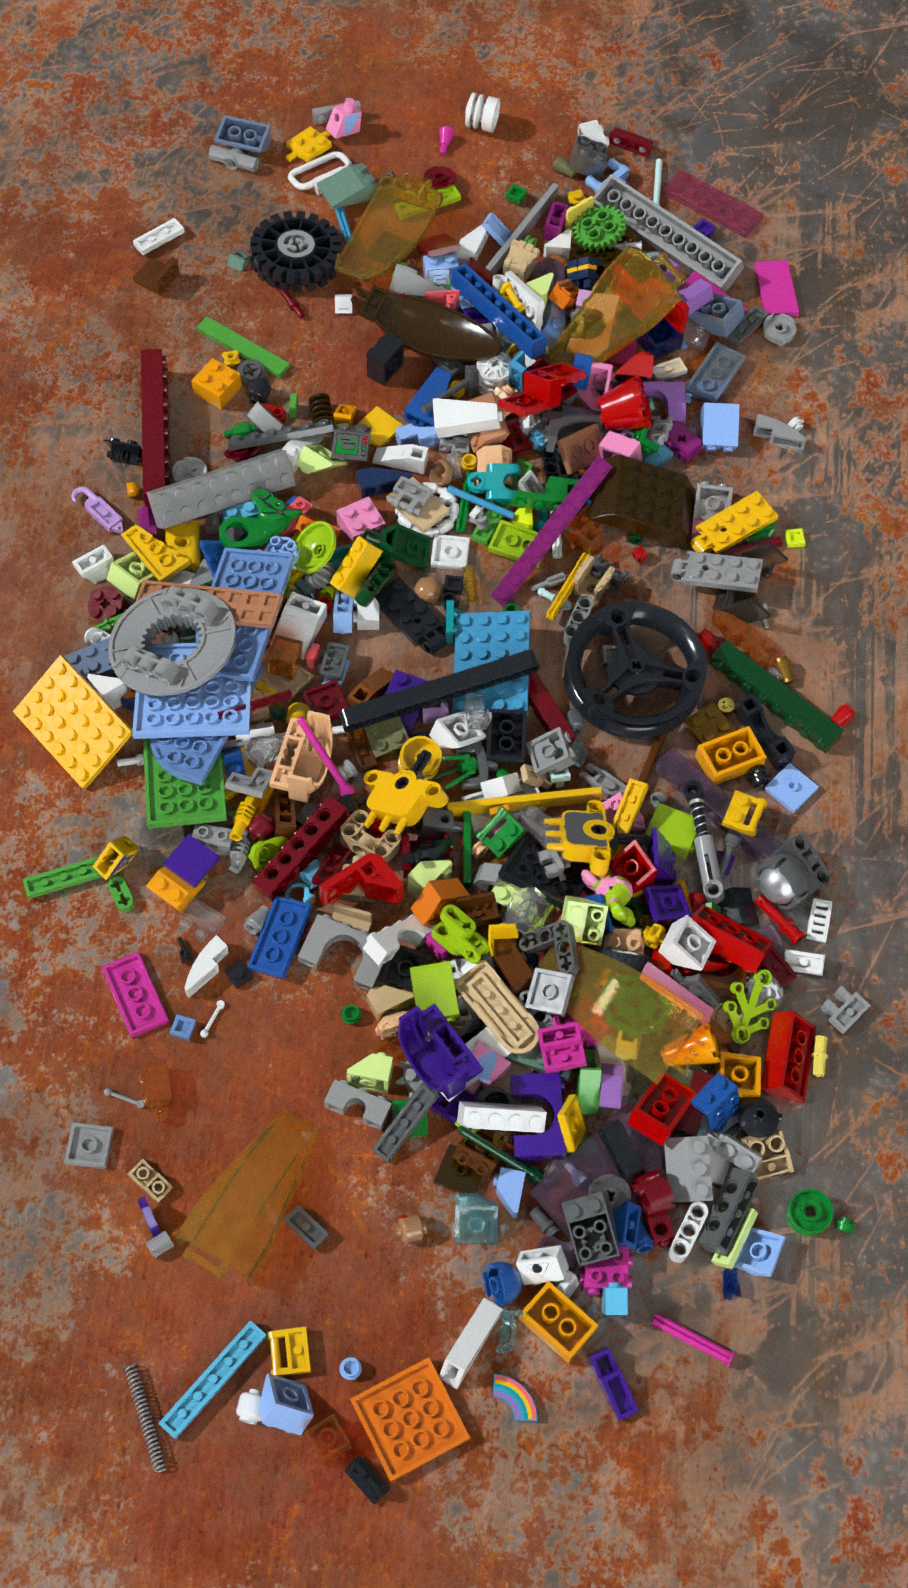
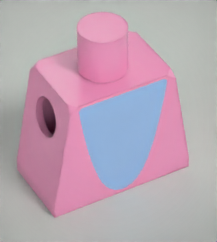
M346 98L344 104L333 108L326 129L335 139L360 132L362 113L354 104L355 100L352 98Z
M478 1041L472 1054L483 1067V1072L477 1075L475 1078L478 1080L465 1090L474 1095L479 1087L486 1089L494 1086L510 1070L511 1062Z

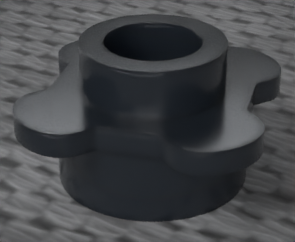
M451 592L445 593L438 599V604L442 605L445 611L447 600H454V607L460 605V601Z

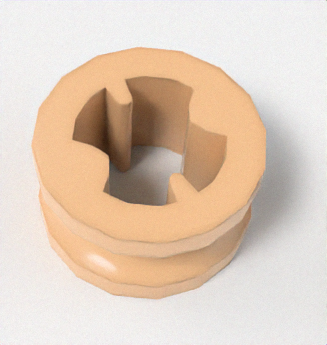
M480 840L471 848V854H475V858L478 860L488 852L489 848L486 845L484 846V843Z

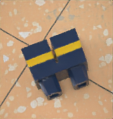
M587 256L567 261V279H571L572 284L579 289H595V281L600 280V276L597 274V267L601 266V259Z

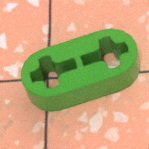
M120 876L112 877L108 881V889L117 909L124 913L131 911L134 907V900L125 880ZM115 883H118V885H120V892H118L116 887H114ZM123 896L125 900L128 902V905L126 906L122 904L121 897Z

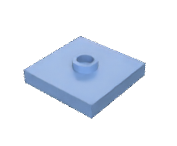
M789 763L765 786L764 790L794 814L818 790L819 786Z

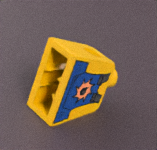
M127 836L112 840L92 867L107 880L128 866L138 852V846Z

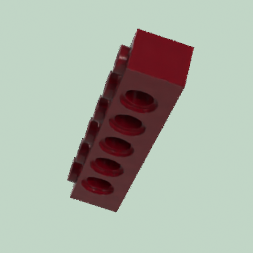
M331 796L324 800L316 812L307 818L306 823L295 831L289 842L281 847L280 852L269 860L262 872L255 876L252 883L256 890L271 902H273L275 895L281 896L350 817L347 807Z

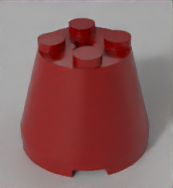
M639 375L628 379L599 398H596L597 405L602 411L599 414L600 420L605 425L606 431L639 430L644 427L647 429L653 427L651 424L653 423V416L649 399H647L646 393L643 390L645 387Z

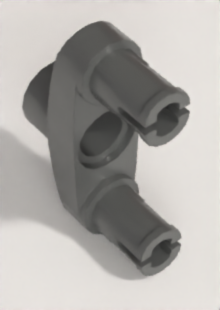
M480 741L455 748L456 756L473 755L478 763V776L462 780V791L482 790L480 783L488 781V773L498 771L497 761H486V754Z

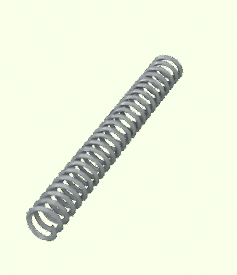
M124 1364L123 1367L126 1368L125 1372H127L126 1376H128V1384L131 1385L130 1389H132L131 1393L133 1394V1401L136 1402L135 1406L137 1407L136 1410L138 1411L137 1415H140L138 1419L141 1420V1428H144L142 1432H144L143 1436L146 1437L145 1441H147V1449L150 1450L149 1454L151 1455L150 1458L152 1459L151 1463H154L152 1467L155 1468L154 1472L165 1471V1468L157 1470L158 1468L165 1466V1463L155 1466L156 1464L163 1462L164 1459L154 1461L158 1458L163 1457V1455L153 1457L154 1455L161 1453L162 1451L159 1450L157 1452H152L156 1449H159L161 1446L150 1448L154 1445L159 1444V1442L157 1441L155 1443L148 1444L158 1439V1437L148 1439L152 1436H155L157 1433L146 1435L149 1432L155 1431V1428L144 1431L147 1428L154 1426V1424L144 1426L148 1423L153 1422V1420L142 1422L145 1419H149L152 1417L151 1415H149L147 1417L141 1418L142 1416L150 1413V1411L140 1413L144 1410L149 1409V1407L138 1409L148 1404L147 1402H145L143 1404L137 1405L140 1402L146 1401V1398L136 1400L138 1398L144 1397L145 1394L135 1396L138 1393L144 1392V1390L142 1389L137 1392H133L134 1390L143 1387L142 1385L132 1388L134 1385L140 1384L142 1382L138 1381L135 1383H131L135 1380L140 1379V1377L130 1379L133 1376L139 1375V1373L137 1372L132 1375H128L129 1373L138 1370L137 1368L128 1370L129 1368L135 1367L137 1364H133L130 1366H126Z

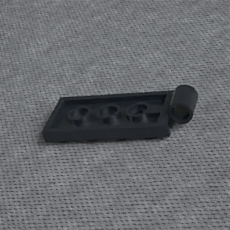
M400 577L380 590L375 597L379 603V609L415 647L423 643L426 651L429 654H433L447 645L446 639L440 633V631L446 628L444 622Z

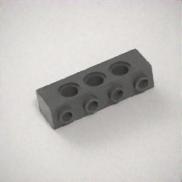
M734 1167L730 1168L696 1240L705 1251L727 1256L761 1184V1181L751 1171Z

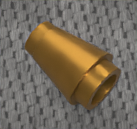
M787 656L775 659L773 667L783 684L793 683L794 676L791 660Z

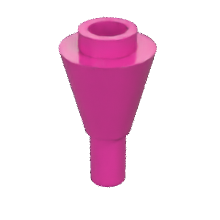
M444 126L439 129L441 145L439 154L441 156L446 155L447 147L455 134V131L450 126Z

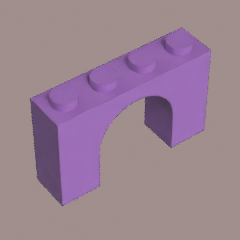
M670 259L661 263L666 265L667 271L660 275L659 278L668 287L682 279L680 266ZM699 279L683 290L674 291L683 302L688 304L690 308L688 316L714 299L712 285L702 279Z
M627 380L615 381V387ZM642 380L646 396L660 399L666 407L667 417L671 416L673 418L672 423L674 424L678 421L685 426V382L678 380L663 382L661 380L646 382Z

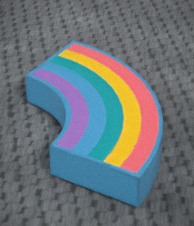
M494 1374L493 1398L501 1399L511 1407L515 1421L537 1422L536 1407L528 1391L516 1380L504 1375Z

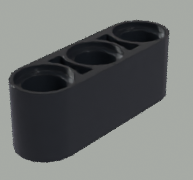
M615 1119L598 1128L599 1136L620 1178L624 1179L628 1184L634 1178L644 1175V1166L620 1120Z

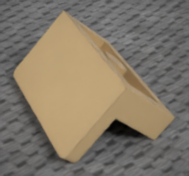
M337 902L334 903L332 915L334 921L339 923L346 922L358 931L360 929L367 932L370 931L373 923L372 913Z

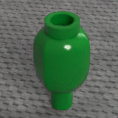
M246 421L235 424L231 430L224 431L225 438L236 435L244 437L248 436L249 433L257 432L255 423L251 424V422Z

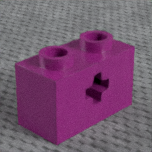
M553 201L545 224L544 240L551 241L563 233L566 211L569 208L568 204Z
M675 422L672 429L668 432L669 437L664 442V445L679 460L687 464L701 452L703 442L680 422Z

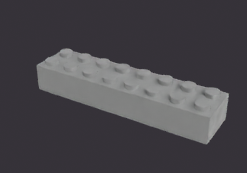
M278 449L146 493L157 527L165 529L252 500V494L257 489H264L268 493H273L296 484L286 450Z

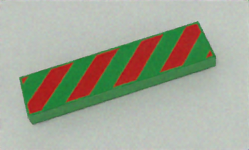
M464 811L460 821H463V831L460 833V882L466 890L471 884L470 811Z

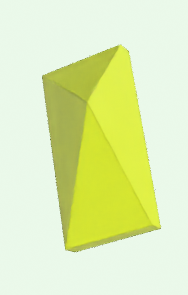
M518 508L513 519L510 520L516 525L532 530V508Z

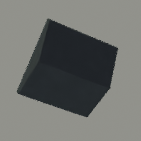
M731 887L724 890L725 897L723 901L716 904L721 907V914L743 926L750 927L760 924L750 888Z
M400 945L392 960L386 962L381 981L413 992L410 968L429 965L431 955Z

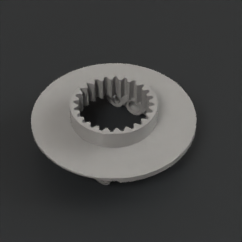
M171 586L170 589L164 588L155 591L131 605L115 624L108 645L111 666L117 677L126 686L137 692L152 696H171L188 692L209 681L228 661L236 641L235 620L228 606L209 592ZM179 624L180 627H183L185 624L187 628L192 627L193 630H197L200 636L198 638L199 643L196 644L197 649L192 650V655H186V660L181 658L179 663L176 661L172 662L165 657L159 659L155 654L149 652L151 650L149 646L153 644L151 640H156V634L161 635L162 630L168 631L170 626L175 628Z

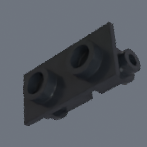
M361 1455L354 1458L344 1470L373 1505L391 1489Z

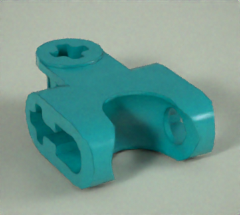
M487 464L486 472H472L468 476V489L472 493H486V501L511 503L515 490L507 489L504 486V481L508 477L518 476L521 472V467L518 464ZM475 480L479 482L477 486L474 485Z

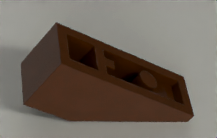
M274 788L273 821L275 822L273 824L275 827L273 838L282 836L290 840L296 829L294 800L289 799L288 791Z

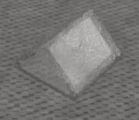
M536 887L513 889L502 923H516L517 930L526 934L544 927L550 902Z

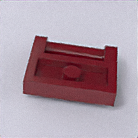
M518 418L507 421L508 430L514 429L521 443L517 445L510 433L501 445L511 448L512 457L523 451L531 450L533 445L521 429Z

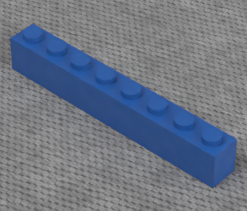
M466 263L451 269V286L459 290V293L518 348L524 351L531 360L546 353V336Z

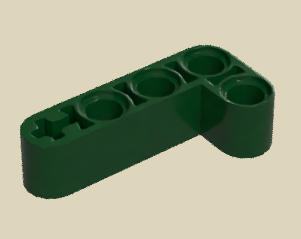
M383 554L380 555L369 573L370 577L355 596V601L362 607H368L396 569L395 564Z

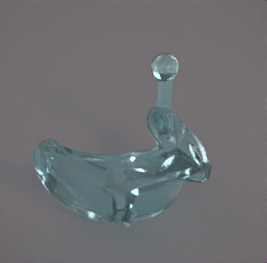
M521 1309L517 1311L502 1310L500 1312L501 1334L499 1345L496 1347V1353L503 1354L504 1351L511 1352L515 1350L518 1323L513 1315L522 1317L523 1311Z

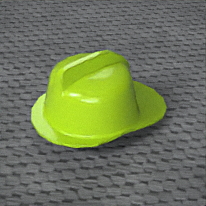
M279 836L266 841H258L252 846L247 856L251 859L254 868L262 872L269 860L274 858L280 852L281 847L288 843L289 840Z

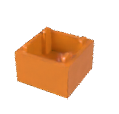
M458 878L431 880L427 882V885L410 909L422 926L436 925L443 922L440 919V914L445 906L449 904L455 905V899L468 897L470 894ZM448 913L452 918H455L452 913Z

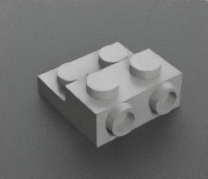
M710 482L697 483L693 519L707 520L731 506L733 488L727 484L715 486L711 485Z
M557 727L526 743L535 774L538 777L553 769L559 772L575 764L574 758L577 755L574 748L569 745L572 740L568 732H564L560 727Z

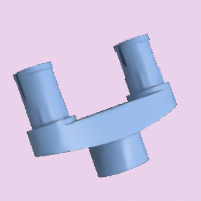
M611 158L607 163V167L614 171L612 175L628 185L625 180L630 173V168ZM589 175L585 180V185L594 190L596 194L606 180L599 182Z

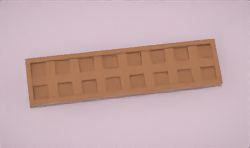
M143 580L136 601L150 593L164 588L170 589L171 586L199 589L209 592L222 600L230 609L235 625L273 629L283 601L281 593Z

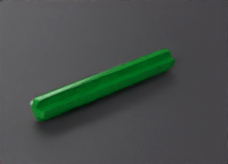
M467 471L462 491L472 494L467 485L468 476L472 472ZM463 498L460 500L455 531L460 533L465 532L470 501Z

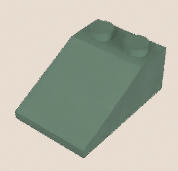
M364 163L349 165L317 184L318 189L332 209L373 201L379 186Z

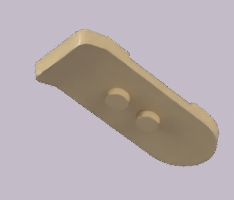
M483 959L455 981L454 986L506 1050L513 1054L521 1055L529 1053L537 1046L539 1042L537 1029H540L538 1023L486 960Z

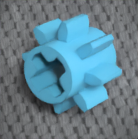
M538 429L530 432L532 436L528 440L533 445L532 449L542 451L546 447V444H543L545 435L538 433Z

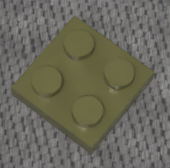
M401 716L364 727L377 760L401 750L403 744L410 739Z

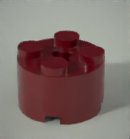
M659 1169L634 1178L633 1183L630 1184L633 1195H637L640 1203L638 1206L642 1207L641 1214L643 1216L647 1215L653 1218L675 1208V1205L671 1204L675 1200L667 1179H661L659 1176L662 1173Z

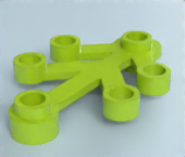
M760 969L754 974L755 984L748 1002L744 993V985L741 982H733L730 986L731 992L737 996L743 1014L740 1021L736 1011L737 1004L734 1001L724 1002L723 1010L729 1013L733 1025L731 1039L736 1044L746 1043L752 1033L760 1029H767L770 1025L767 1017H758L755 1023L749 1025L751 1018L765 1011L774 1010L777 1006V1002L773 998H766L762 1004L756 1006L763 986L769 985L772 981V974L768 970ZM736 985L739 986V990H738V991H736V989H735V988H736ZM769 1001H771V1007H770V1008H769V1006H768V1002H769ZM729 1004L732 1005L731 1010L728 1009Z

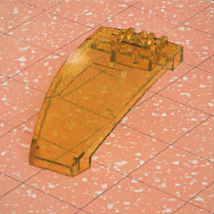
M404 171L401 177H391L383 174L376 185L377 190L344 250L341 254L337 253L335 271L367 282L383 275L395 267L397 263L402 262L420 242L444 200L442 192L430 189L432 180L427 179L423 185V177H417L415 174L412 175L410 180H407L409 173Z
M566 944L563 947V953L569 950L570 944ZM576 944L579 971L574 975L575 979L566 1012L600 1044L654 1083L658 1084L670 1065L685 1075L687 1071L673 1061L678 1055L685 1062L692 1065L694 1061L680 1052L682 1048L697 1058L699 1055L697 1051L685 1044L691 1038L699 1046H705L703 1041L692 1035L705 1015L641 972L609 956ZM555 945L551 946L537 968L560 972Z

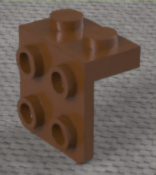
M171 257L165 264L155 258H150L135 274L133 281L160 295L179 274L178 260Z

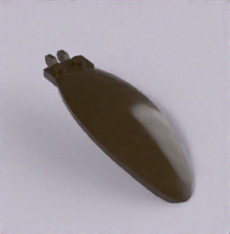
M373 285L370 292L359 287L356 289V294L364 298L365 301L356 296L351 298V302L354 305L361 307L358 311L359 316L375 322L382 331L388 332L404 341V347L419 354L441 360L466 362L488 360L498 356L503 350L499 338L493 332L470 317L442 304L414 296L389 293L376 285Z

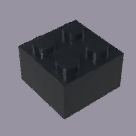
M388 332L383 337H380L376 345L370 348L366 354L367 377L385 386L404 364V341Z

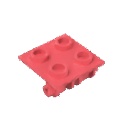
M459 290L425 291L426 300L459 311Z

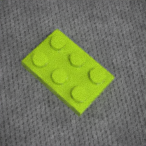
M500 520L488 546V552L517 561L538 532ZM541 559V561L537 564V566H536L535 568H539V566H540V564H541V562H542V559Z

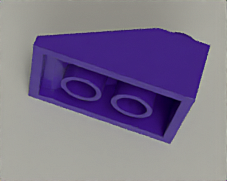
M395 670L385 695L428 681ZM422 709L401 715L409 738H411Z
M652 828L646 854L658 869L653 884L672 885L677 880V872L673 870L675 852H672L671 844L659 830Z

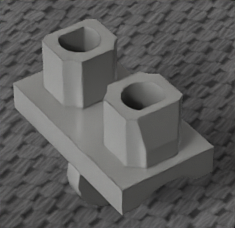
M546 849L538 852L541 865L552 863L544 866L547 878L550 879L558 876L560 881L566 880L563 871L565 867L571 866L570 863L572 861L562 857L561 851L557 853V851Z

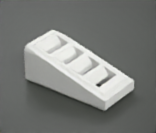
M813 898L810 905L806 940L826 943L833 902ZM814 915L825 916V918L815 917ZM813 922L824 924V926L813 925ZM812 930L820 931V932H823V933H822V934L812 933Z

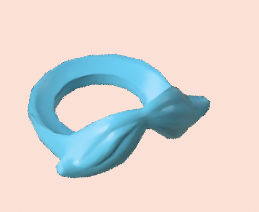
M303 883L293 884L287 889L285 898L294 900L290 897V892L296 887L304 888V903L311 904V900L315 896L310 893L308 886Z

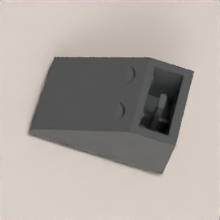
M607 1190L561 1202L579 1267L620 1256L613 1210Z

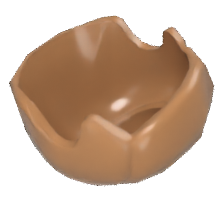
M444 459L434 462L436 467L429 471L430 482L437 483L436 486L439 487L449 485L453 477L451 464Z
M423 577L416 582L414 592L424 603L431 602L436 604L438 599L443 596L442 586L434 577Z

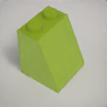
M446 961L411 967L410 974L415 1005L424 1011L435 1003L451 1025L455 1024L456 1021H460L451 962Z

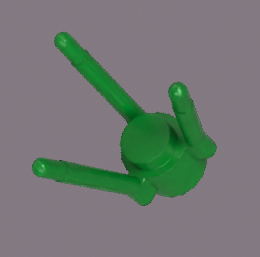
M469 754L443 757V760H461V762L458 763L457 768L435 776V779L459 771L465 773L445 786V790H448L468 776L476 774L478 763L475 757H470Z

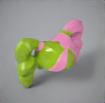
M583 870L581 876L584 884L589 889L595 891L596 894H603L606 905H608V911L612 913L616 920L621 921L627 927H633L636 919L632 910L626 907L633 893L630 882L620 875L601 879L591 871Z

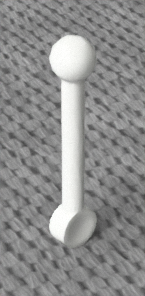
M219 1000L217 1002L215 1012L205 1029L200 1032L201 1037L205 1038L208 1036V1030L220 1009L225 1007L224 1001Z

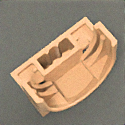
M308 711L306 722L331 758L333 730L330 716ZM291 718L269 782V787L288 791L289 799L308 803L310 794L320 788L324 782L328 768L298 724L297 719Z

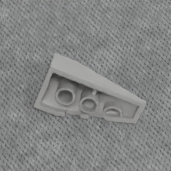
M397 263L389 293H405V295L425 299V291H443L448 289L443 286L438 287L434 285L428 277L424 279L417 275L418 271Z

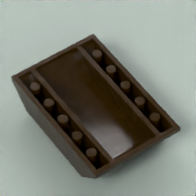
M623 455L603 458L613 467L592 493L589 520L689 550L695 489L687 475Z

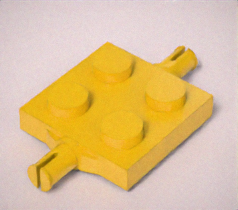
M310 126L286 142L287 148L292 151V153L286 155V159L291 162L297 157L307 163L332 148V142L327 139L331 134L328 130L320 133Z

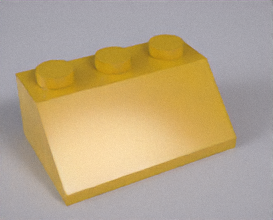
M359 535L329 583L339 591L354 598L383 551Z

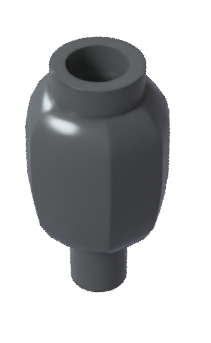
M571 703L569 705L570 710L566 715V721L573 730L574 735H580L585 725L584 718Z

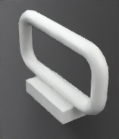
M331 152L291 170L288 174V179L299 190H307L314 187L315 193L321 195L322 193L318 189L317 184L347 166L352 165V162L342 152ZM335 158L341 159L345 166L320 175L307 183H300L295 178L296 175Z

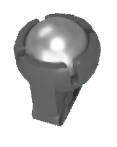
M797 835L785 840L783 845L758 864L755 872L757 873L755 881L760 893L773 905L778 904V908L783 910L797 907L818 888L830 881V874L811 843L803 835Z

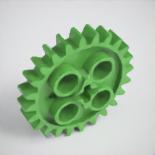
M602 204L600 208H597L595 205L593 210L588 208L587 213L582 212L583 216H577L578 221H574L575 226L572 227L576 244L578 243L579 247H583L584 251L588 248L590 252L596 249V253L601 248L604 252L605 247L611 249L612 244L617 245L616 240L621 241V236H624V231L627 230L626 220L620 209L616 210L615 206L610 209L609 205L603 208Z

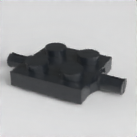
M437 837V839H433L429 843L415 847L401 856L403 863L411 862L412 865H415L425 858H429V860L439 858L440 854L448 852L447 848L453 845L452 838L443 839L442 837Z

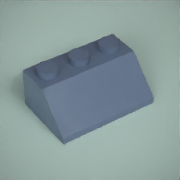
M224 115L214 143L263 153L268 151L272 140L271 125Z

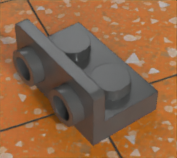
M328 642L327 647L323 648L321 654L323 661L322 664H318L317 668L320 682H323L324 678L342 681L350 651L349 645Z

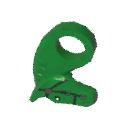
M257 489L252 494V501L258 507V517L236 516L224 520L219 527V540L224 548L248 550L261 548L270 543V539L273 536L283 534L292 520L303 515L302 510L291 511L283 501L275 498L264 489ZM241 527L247 531L248 536L244 540L233 541L227 537L226 533L230 528Z

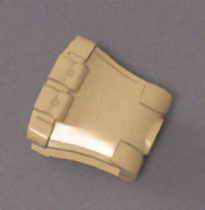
M513 239L510 244V251L503 264V275L505 276L507 271H512L520 280L526 283L530 275L540 266V263L535 260L539 256L540 250L535 248L533 244Z
M588 556L574 576V583H576L574 593L579 597L582 595L592 597L596 605L602 599L601 596L610 587L611 584L609 582L612 579L615 568L610 566L601 580H598L590 575L595 557ZM594 586V593L588 592L587 587Z

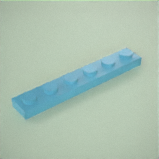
M250 1320L158 1424L176 1440L263 1342L267 1335Z

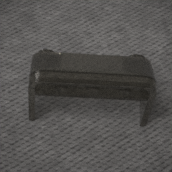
M771 542L732 555L763 559L760 580L771 576L774 565L788 561V557ZM718 589L713 605V611L718 615L747 624L771 617V613L754 599L755 593Z

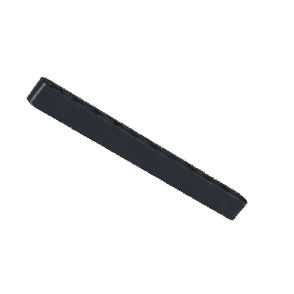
M526 650L340 710L338 715L344 731L351 732L533 674L540 669V665L534 650Z

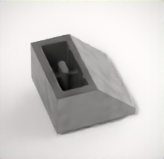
M577 135L569 159V170L586 176L591 175L599 180L607 166V145L591 140L586 136Z

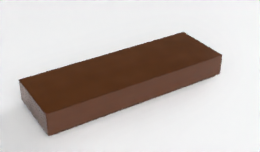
M364 728L345 732L360 774L377 769L378 763Z

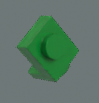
M645 427L635 431L632 439L640 442L642 455L649 456L658 452L660 445L646 438L648 429Z

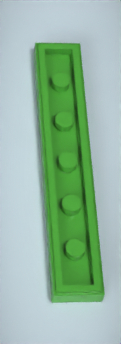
M207 316L196 327L199 333L231 351L237 350L241 357L258 360L264 366V370L278 378L290 367V363Z
M518 458L515 464L520 465L521 472L518 476H513L512 485L505 484L504 486L509 490H518L519 481L529 470L533 471L534 464ZM491 502L507 510L511 507V503ZM489 509L483 515L487 517L485 521L489 526L481 530L476 527L471 535V540L484 546L489 544L500 520H503L505 517Z

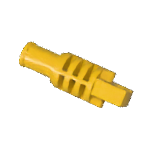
M247 795L245 801L240 802L233 819V829L229 834L232 840L240 841L242 839L244 830L250 824L256 812V797Z

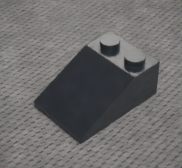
M489 708L486 761L525 763L527 711Z

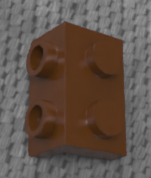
M493 891L455 899L456 907L475 922L476 927L500 922Z

